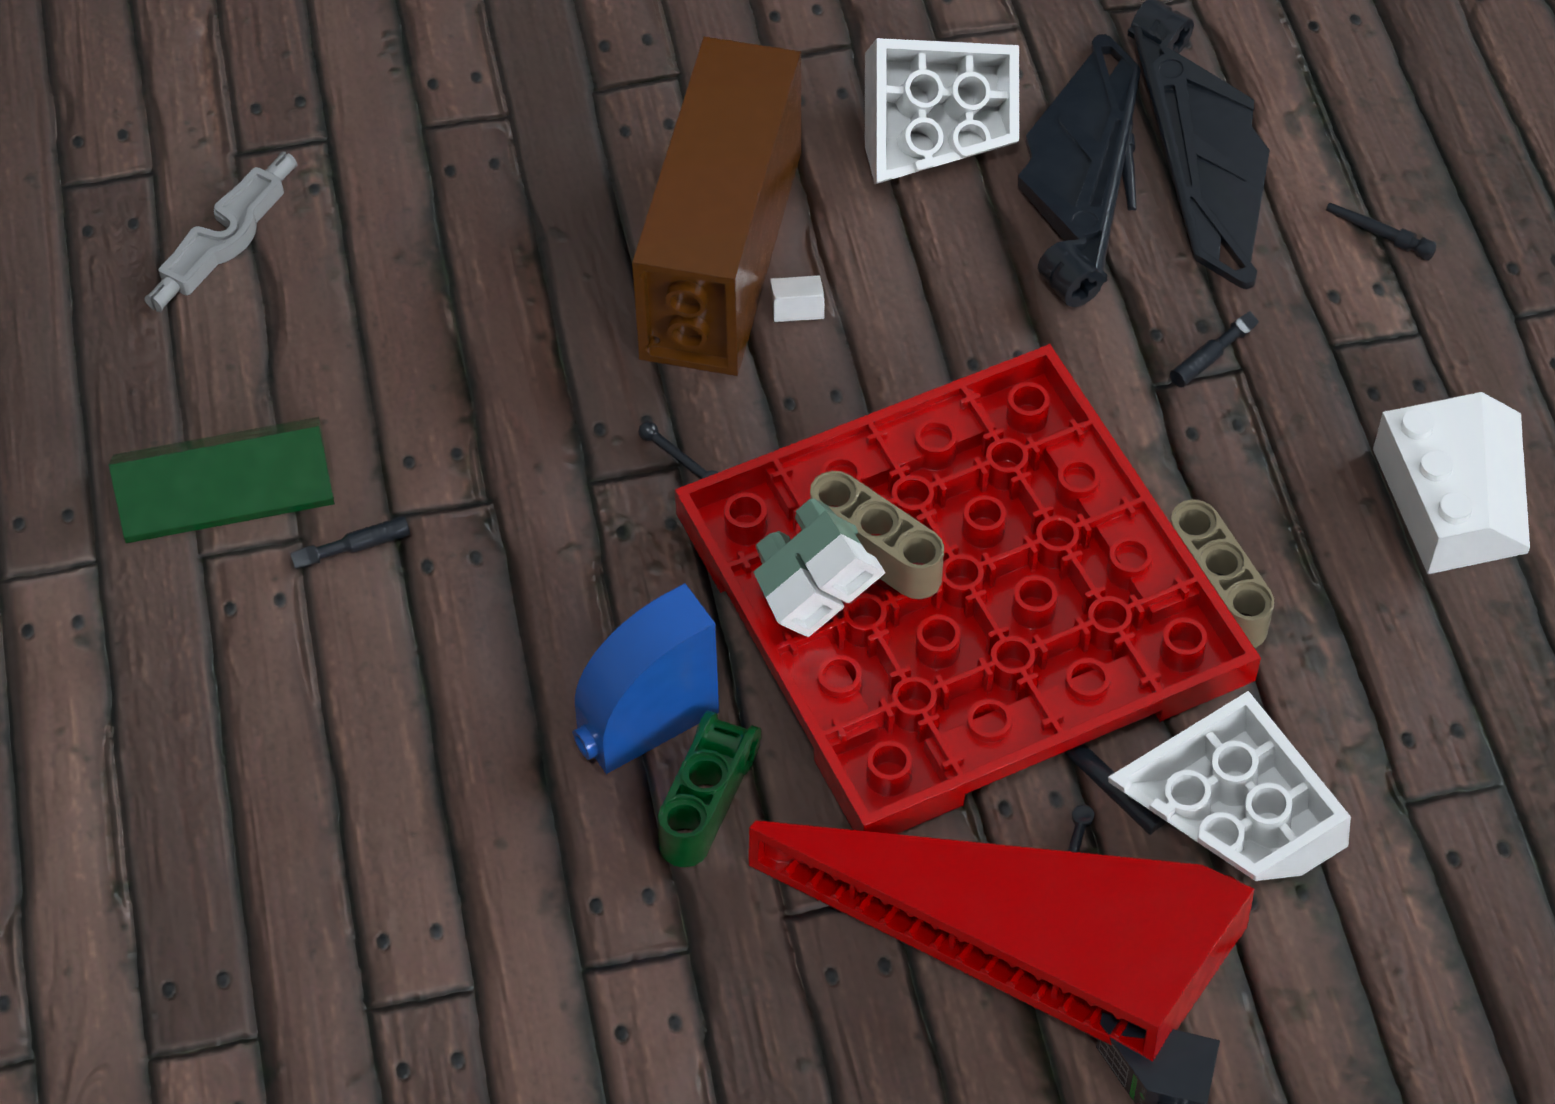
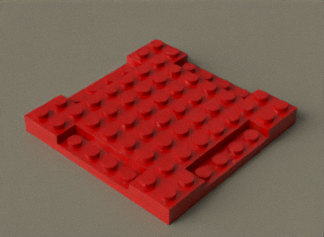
M1051 344L675 489L676 515L720 593L726 591L811 742L814 748V761L853 830L898 834L964 806L965 794L1152 714H1155L1161 722L1256 681L1261 660L1260 655ZM842 471L851 475L934 531L942 539L944 544L942 585L932 596L914 599L901 594L881 579H878L850 603L841 600L845 607L811 636L807 637L778 624L753 573L762 565L756 545L769 533L780 531L788 535L790 539H793L800 533L802 529L795 519L796 510L810 499L812 482L822 473ZM915 562L913 564L923 565L924 563Z

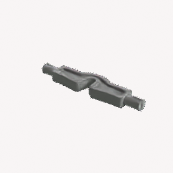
M281 152L266 170L258 167L253 168L237 186L216 202L213 211L215 219L226 227V230L214 231L196 226L189 231L175 252L160 266L159 274L162 281L144 298L151 309L155 310L156 308V312H161L178 292L187 296L190 295L218 264L235 258L247 248L256 233L257 222L284 194L282 180L297 167V162L291 154L288 153L286 155V152Z

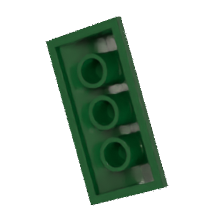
M319 417L113 454L109 463L125 543L335 504Z

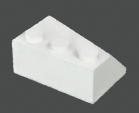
M877 38L865 52V150L874 184L1001 148L1019 141V45Z
M1483 392L1382 413L1373 451L1427 574L1528 553L1530 541L1521 413Z
M1249 691L1108 777L1110 784L1254 881L1302 876L1349 845L1351 816Z

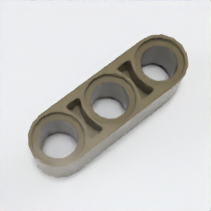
M829 471L815 478L811 484L810 499L815 498L828 505L838 517L856 526L858 540L867 553L877 558L886 572L879 579L901 594L914 599L930 597L939 590L942 585L944 544L934 531L851 475L842 471ZM919 562V563H924V564H923V565H917V564H913V563Z
M1193 499L1181 502L1174 508L1170 523L1253 647H1258L1267 637L1272 617L1274 597L1271 590L1218 512L1210 504ZM1240 613L1249 614V615H1252V617H1251V616H1244V615H1242V614H1240Z

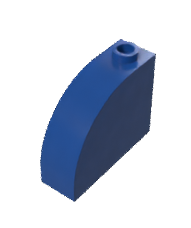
M686 583L653 600L622 623L597 649L579 679L575 692L577 729L572 731L573 737L582 755L587 760L594 757L606 774L700 723L707 710L719 713L715 622Z

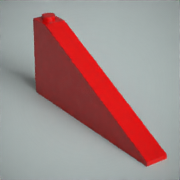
M755 820L749 827V866L1111 1045V1037L1151 1061H1154L1172 1029L1177 1030L1248 927L1255 890L1231 876L1224 875L1202 864ZM1102 1012L1114 1015L1116 1019H1121L1111 1034H1107L1100 1025ZM1128 1022L1147 1030L1145 1039L1121 1035Z

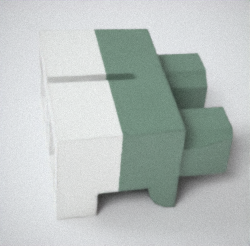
M815 498L809 499L796 510L795 519L802 531L793 539L777 531L769 533L756 545L762 565L753 572L778 624L807 637L811 636L845 607L841 600L850 603L886 573L877 558L867 553L858 540L856 526L838 517L828 505Z

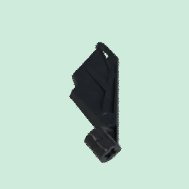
M1146 0L1138 9L1127 35L1133 38L1136 43L1194 258L1197 262L1242 289L1253 288L1256 283L1257 270L1251 263L1270 152V149L1252 127L1255 100L1179 54L1187 45L1194 28L1193 19L1177 10L1173 11L1170 6L1159 0ZM1221 243L1241 269L1234 270L1219 261Z
M1099 34L1092 40L1091 55L1027 133L1026 143L1031 160L1018 175V187L1064 240L1048 248L1042 255L1037 267L1039 274L1051 288H1054V291L1066 305L1074 308L1083 306L1093 299L1101 290L1103 283L1107 282L1108 275L1103 270L1141 74L1139 65L1107 34ZM1103 54H1112L1119 62L1110 76Z

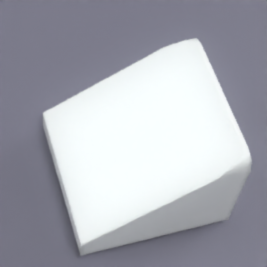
M820 275L770 279L774 322L824 319V291Z

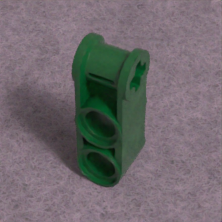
M707 710L704 713L697 727L693 743L658 814L659 847L661 855L667 862L678 867H691L702 862L708 855L709 849L730 808L742 779L749 772L755 760L761 740L762 730L760 727L751 725L746 729L719 720L715 712ZM703 784L713 785L710 788H700L698 786ZM683 828L693 830L689 833L676 832V830Z

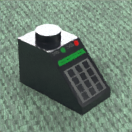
M1102 1012L1100 1025L1107 1034H1111L1121 1019H1116L1114 1015ZM1128 1022L1121 1036L1145 1039L1147 1030ZM1172 1029L1154 1061H1151L1111 1037V1045L1097 1039L1096 1048L1135 1104H1207L1220 1040Z

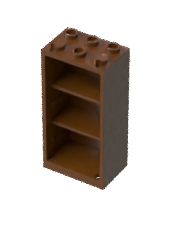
M703 37L632 261L639 360L738 376L801 155V51Z

